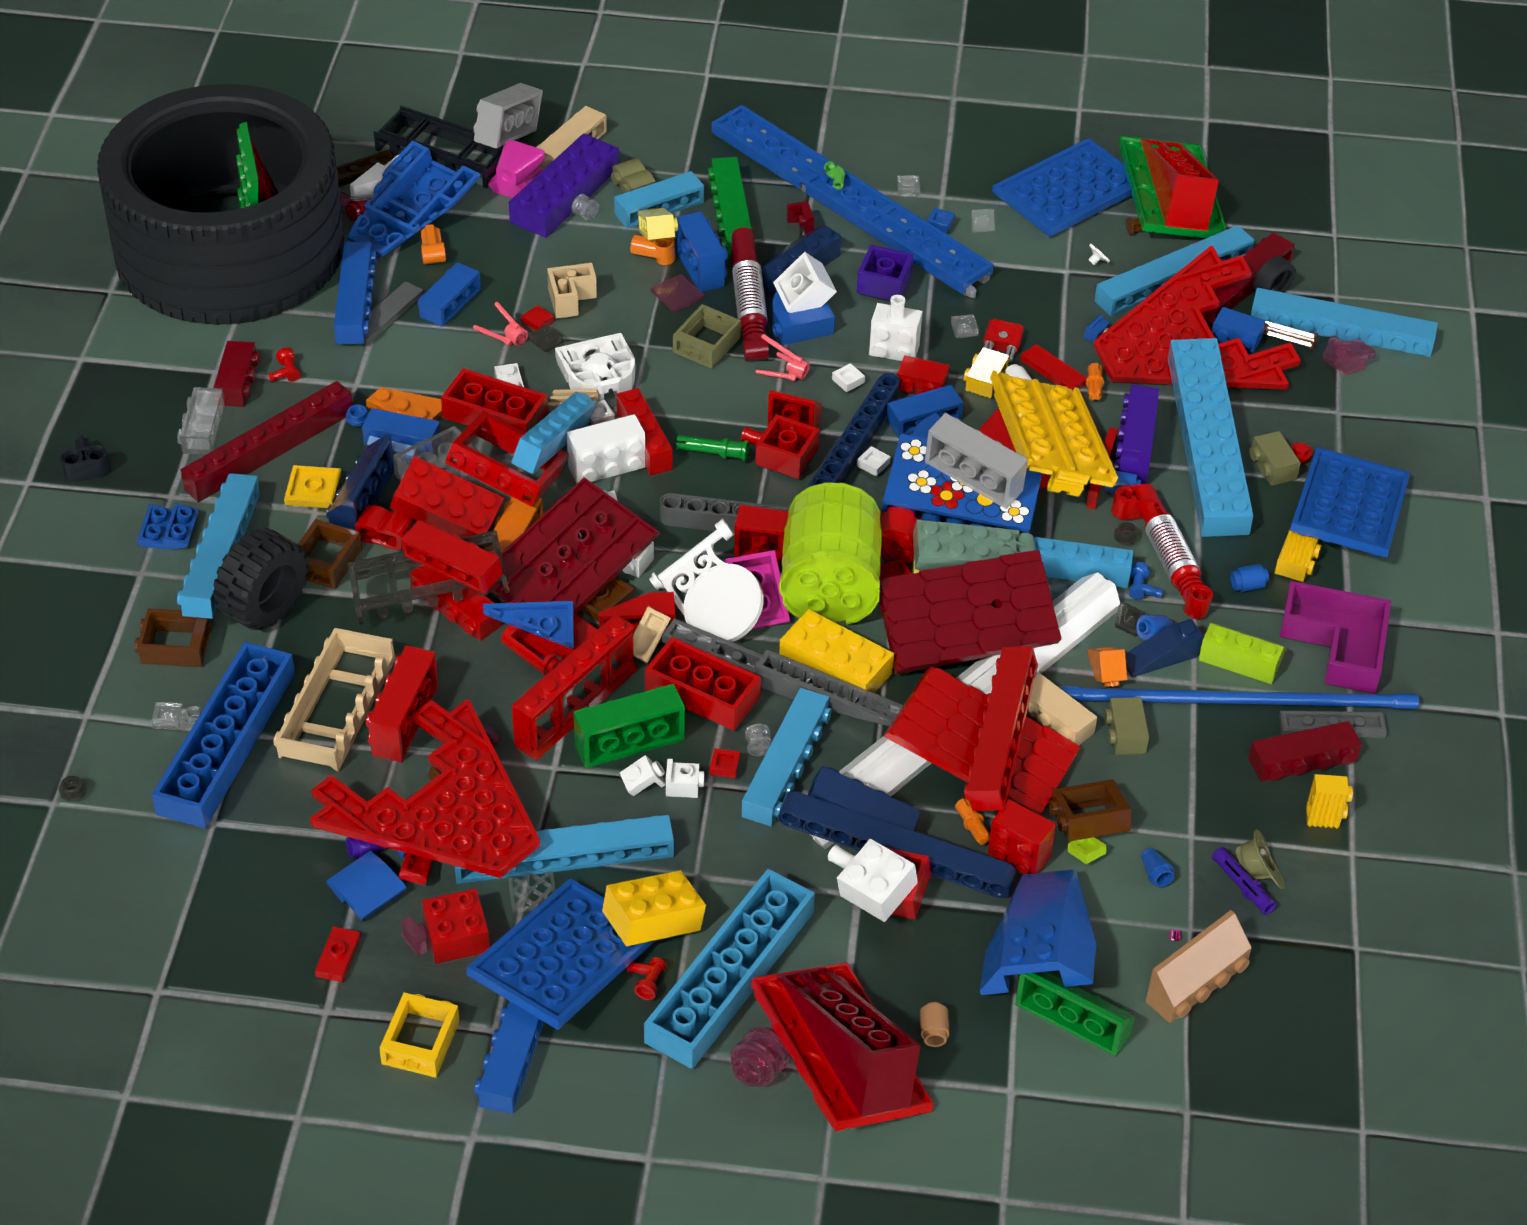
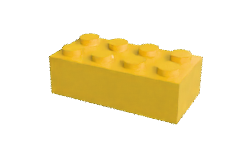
M810 609L780 639L779 655L872 693H876L893 672V652Z

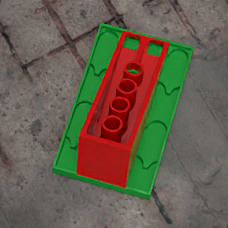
M1120 136L1118 142L1120 146L1119 151L1124 162V170L1132 189L1131 194L1143 231L1208 238L1227 230L1216 197L1219 180L1208 170L1201 145Z

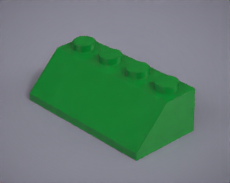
M1050 971L1020 974L1016 1006L1115 1057L1132 1033L1135 1016L1123 1008H1118L1104 1001L1097 995H1092L1080 989L1078 986L1064 987L1063 980L1053 975Z

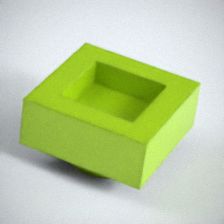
M1095 837L1071 841L1068 843V853L1083 863L1088 864L1106 854V844Z

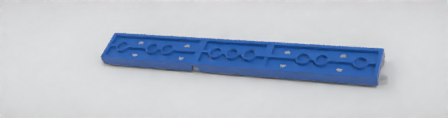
M740 105L712 122L711 133L891 249L914 254V264L962 295L975 298L976 289L972 284L976 281L984 284L993 275V263L848 171L844 170L843 188L840 190L833 187V179L828 177L824 170V165L830 161L829 159L747 107Z

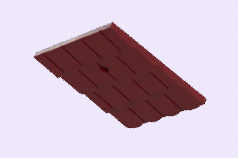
M584 477L498 555L503 575L489 590L506 603L573 601L574 616L633 559L635 560L660 532Z
M1040 550L1001 555L998 558L922 570L919 573L887 577L884 580H880L879 602L889 648L894 653L893 666L895 675L1000 655L1002 647L1033 646V648L1058 644L1062 638L1058 629L1059 626L1043 562L1041 561Z

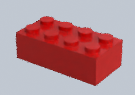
M462 368L441 396L442 418L469 426L485 411L528 432L548 415V395Z
M414 456L393 496L390 508L417 521L421 520L427 524H433L438 529L447 533H453L458 538L468 543L472 542L481 548L500 511L504 497Z
M674 637L669 639L645 669L646 691L674 684L685 709L735 731L760 698V676Z
M406 645L402 654L396 657L392 674L389 673L387 675L385 688L382 693L379 692L377 695L376 706L373 712L370 711L366 719V727H369L368 744H371L372 756L403 762L419 728L413 722L412 714L432 700L439 687L436 652Z

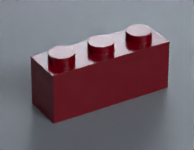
M227 341L213 387L216 405L244 407L246 399L250 398L251 382H254L256 377L255 367L260 364V353L256 352L255 342Z

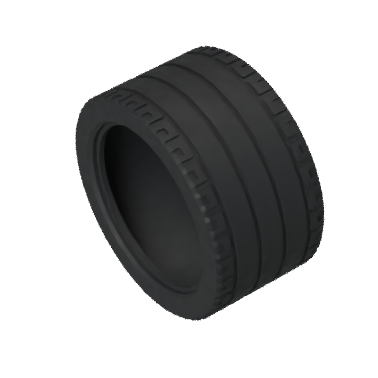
M214 84L191 87L165 94L141 105L117 123L105 138L101 151L98 154L97 172L116 270L128 292L132 293L134 298L139 299L142 304L147 305L150 309L176 319L203 324H236L260 320L287 311L306 301L324 287L325 283L335 274V269L339 267L344 248V230L334 143L328 127L325 126V122L320 119V116L298 100L277 91L250 85ZM247 122L249 136L279 193L258 204L231 211L202 213L176 210L183 205L203 198L238 194L237 189L240 188L236 155H239L236 129L239 128V124Z

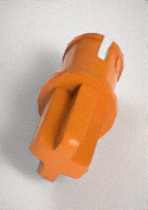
M1091 363L1088 366L1086 386L1088 387L1089 399L1092 401L1095 399L1100 400L1102 397L1104 378L1102 377L1103 368L1102 365L1099 366V363Z
M964 798L959 800L955 805V809L964 821L963 826L965 829L970 830L980 845H985L990 840V833L983 823L984 818L982 814L972 811L969 800L965 799L964 801Z

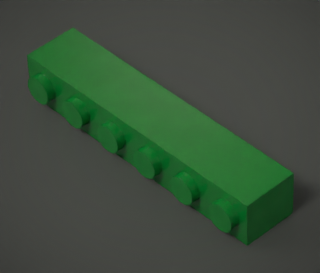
M737 157L711 158V167L707 169L708 181H710V192L715 194L713 195V208H717L715 209L716 222H720L718 223V235L723 236L720 237V244L726 248L727 259H731L732 232L741 227L751 229Z

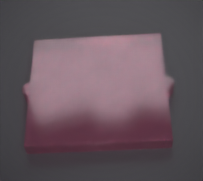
M682 274L669 280L665 279L663 283L651 288V292L673 313L685 307H691V304L704 299V295Z

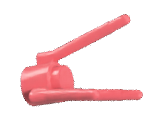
M495 302V306L510 323L504 330L506 337L483 327L473 326V329L498 339L507 346H510L512 343L520 346L528 338V332L498 302Z
M765 334L761 336L762 339L784 353L777 352L776 355L788 362L786 371L789 374L759 369L755 371L756 374L785 378L793 382L797 378L803 380L807 376L810 368L809 362L804 361L803 358L793 354Z

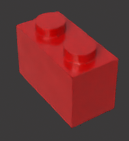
M904 355L897 372V376L900 379L898 391L916 395L945 387L948 383L949 365Z

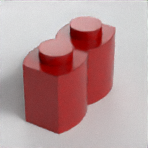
M367 505L355 524V531L360 532L361 541L380 544L391 550H402L400 539L412 528L413 518L400 512H389L381 506Z

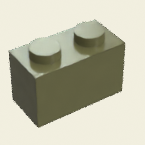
M1277 431L1255 436L1249 451L1252 461L1256 462L1260 468L1261 475L1267 479L1269 484L1272 486L1297 480L1300 461L1281 432Z
M1110 698L1109 709L1104 710V721L1110 727L1108 729V743L1113 744L1114 754H1146L1149 734L1142 698Z

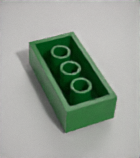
M674 684L573 711L575 747L585 768L684 741L685 706Z

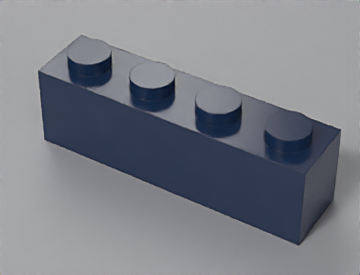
M822 766L808 792V796L912 831L920 813V810L913 808L911 804L889 797L886 792L874 790L864 785L862 781L844 776L838 770L831 767Z

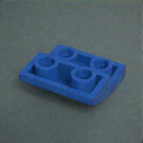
M176 503L173 509L149 504L138 536L137 545L157 549L187 548L199 509Z
M369 851L326 881L342 903L346 902L361 921L403 893L407 888L388 865L372 851Z

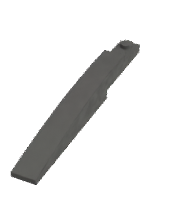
M673 619L662 635L663 643H667L671 637H674L760 676L761 688L795 699L799 689L803 688L829 696V708H832V711L890 726L903 707L902 704L766 649L762 655L677 619Z

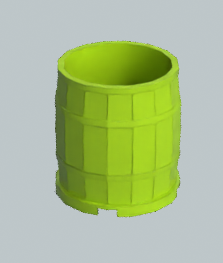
M822 483L803 490L795 496L789 506L788 519L784 529L782 574L779 579V591L783 597V604L786 609L799 619L810 609L833 622L846 621V625L856 623L871 614L879 602L882 543L880 509L874 498L862 489L845 483Z

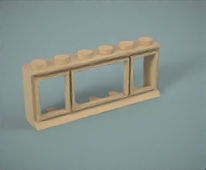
M334 628L330 637L326 638L324 649L320 656L316 657L314 668L310 674H307L301 692L297 693L291 711L286 713L281 730L275 734L274 746L277 748L279 758L283 756L327 765L339 772L396 659L392 639ZM343 652L375 657V668L371 675L364 676L335 670ZM329 679L365 686L362 694H357L356 705L352 713H347L346 725L343 730L307 722ZM305 732L335 738L336 745L333 749L299 742L298 739L301 733Z

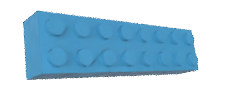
M767 869L645 1021L644 1043L693 1070L754 991L751 987L752 978L765 976L813 915L815 893Z

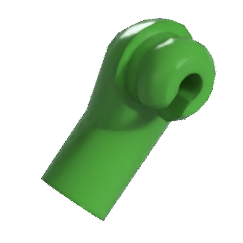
M832 161L825 163L824 170L826 175L833 179V187L837 190L842 189L845 179L844 170Z

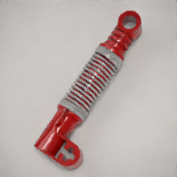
M1137 484L1118 487L1115 491L1111 513L1114 517L1121 520L1143 518L1145 532L1171 584L1179 590L1185 602L1183 607L1184 613L1193 619L1205 618L1209 611L1213 592L1202 583L1200 568L1175 519L1166 511L1154 486L1151 484Z

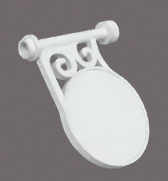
M721 519L715 524L717 530L659 575L653 572L649 580L657 590L662 588L663 590L666 589L667 592H674V602L684 615L687 624L734 642L746 635L757 623L762 612L764 598L759 581L749 570L736 564H727L716 556L713 548L714 544L721 538L727 541L735 535L729 525ZM707 551L708 555H702L698 559V563L701 566H705V562H707V565L703 569H698L696 559L703 552ZM684 575L689 576V581L686 585H683V583L687 581L686 578L683 577ZM675 581H676V587H677L681 592H685V593L687 592L686 597H685V600H684V603L682 602V600L680 599V597L678 596V594H677L676 591H675V588H674V582H675Z

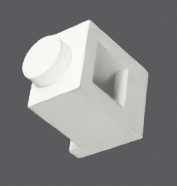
M667 759L666 796L698 798V787H704V771H699V764L674 763L673 759Z

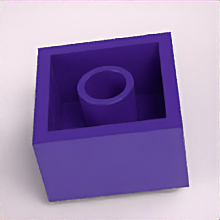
M870 245L858 271L857 293L889 301L893 295L903 296L912 276L914 254Z

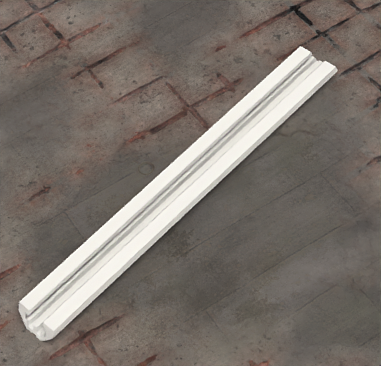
M1097 572L1082 577L1052 601L1062 639L1058 644L1033 648L1038 663L1036 675L1042 674L1117 613L1120 600L1113 582L1103 578L1104 576ZM1000 655L980 658L956 679L967 686L972 685L988 695L992 691V676L996 675V660L1000 658ZM881 737L839 772L851 779L862 781L864 785L874 790L884 791L891 797L932 763L891 740ZM811 835L813 840L824 849L829 848L834 843Z

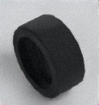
M1281 256L1272 257L1256 274L1253 287L1255 291L1257 288L1285 293L1294 280L1296 269L1285 258Z

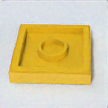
M293 465L284 497L285 505L328 508L336 499L342 476L341 469Z

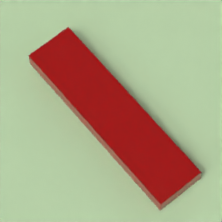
M1112 427L1108 429L1104 441V447L1110 460L1116 447L1118 429ZM1090 484L1086 503L1087 508L1095 510L1103 485Z

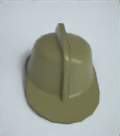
M1256 829L1254 830L1253 839L1236 848L1239 864L1253 879L1272 878L1280 889L1285 890L1284 879L1270 855L1266 841L1261 832Z

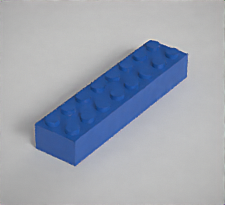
M244 641L153 791L152 799L156 815L206 829L295 676L292 654Z

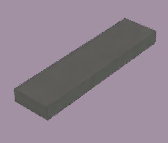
M405 281L371 311V319L368 320L369 334H365L364 344L368 346L413 306L424 294L423 289Z
M1280 711L1279 713L1282 735L1345 721L1350 722L1358 738H1386L1387 734L1383 712Z

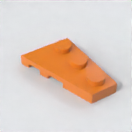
M380 387L366 400L367 407L370 409L374 408L436 421L442 417L441 399Z

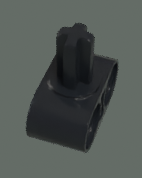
M83 435L75 440L76 449L65 451L61 455L65 479L71 482L101 478L108 475L111 471L106 448L100 445L90 446L89 438H84Z

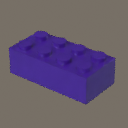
M1131 384L1130 394L1125 393L1123 407L1127 408V410L1123 409L1121 414L1118 441L1122 442H1118L1116 457H1120V459H1115L1114 469L1137 474V479L1141 480V484H1146L1152 453L1159 388Z

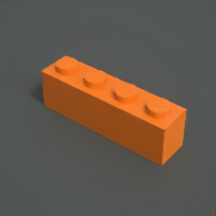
M524 495V497L532 499V496ZM513 497L507 500L502 516L496 519L493 532L487 535L483 550L494 552L497 556L501 554L543 515L542 498H539L532 507Z

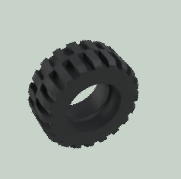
M262 528L250 531V534L242 536L238 543L233 544L230 548L231 551L222 559L221 567H218L216 572L218 576L217 579H214L213 585L215 588L213 594L218 609L252 630L266 629L268 626L277 624L279 619H283L287 615L289 609L295 606V601L298 597L300 598L303 592L302 587L306 584V574L309 570L306 553L300 545L273 529Z

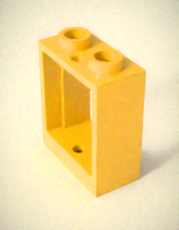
M404 992L379 1048L381 1063L437 1078L460 1022L458 1005H454L449 1001L429 999L420 994L413 995ZM408 1013L443 1021L432 1050L396 1042Z

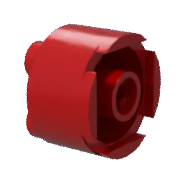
M889 507L886 512H880V527L882 531L881 559H888L889 557L903 558L905 563L913 562V531L916 520H919L914 516L915 512L902 507Z

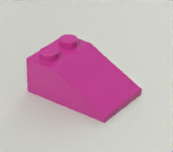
M775 550L725 559L727 564H736L749 570L762 587L764 598L762 612L751 630L790 623L788 610L783 604V597L779 591L780 572Z

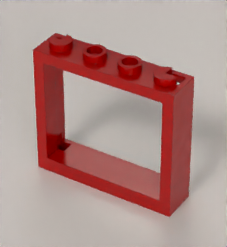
M483 411L452 442L445 463L532 507L560 476L569 454L559 450L540 467L545 471L535 481L468 447L478 436L514 455L520 438L527 433ZM526 494V495H528V496H531V495H533V496H532V499L530 500V499L524 497V495Z

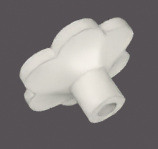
M1090 243L1089 247L1093 255L1088 260L1094 266L1099 260L1109 263L1110 260Z

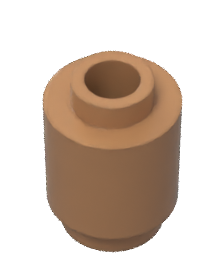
M930 1002L920 1009L921 1037L926 1045L931 1047L942 1046L949 1037L948 1009L938 1002Z

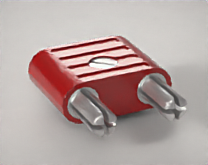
M991 319L988 322L983 340L984 348L1004 351L1006 355H1010L1009 363L1012 362L1014 354L1019 350L1024 327L1016 323Z

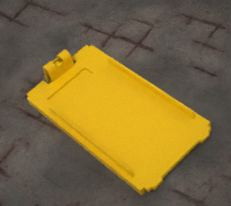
M992 370L990 381L995 391L994 397L1016 453L1028 459L1027 468L1029 471L1051 475L1047 485L1048 491L1060 493L1062 490L1066 491L1067 495L1079 497L1088 480L1093 484L1108 487L1115 486L1118 476L1079 388H1074L1072 391V389L1065 386L1041 383L1037 379H1022Z

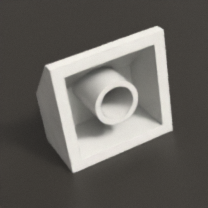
M806 252L773 282L789 313L822 307L837 292L823 264Z

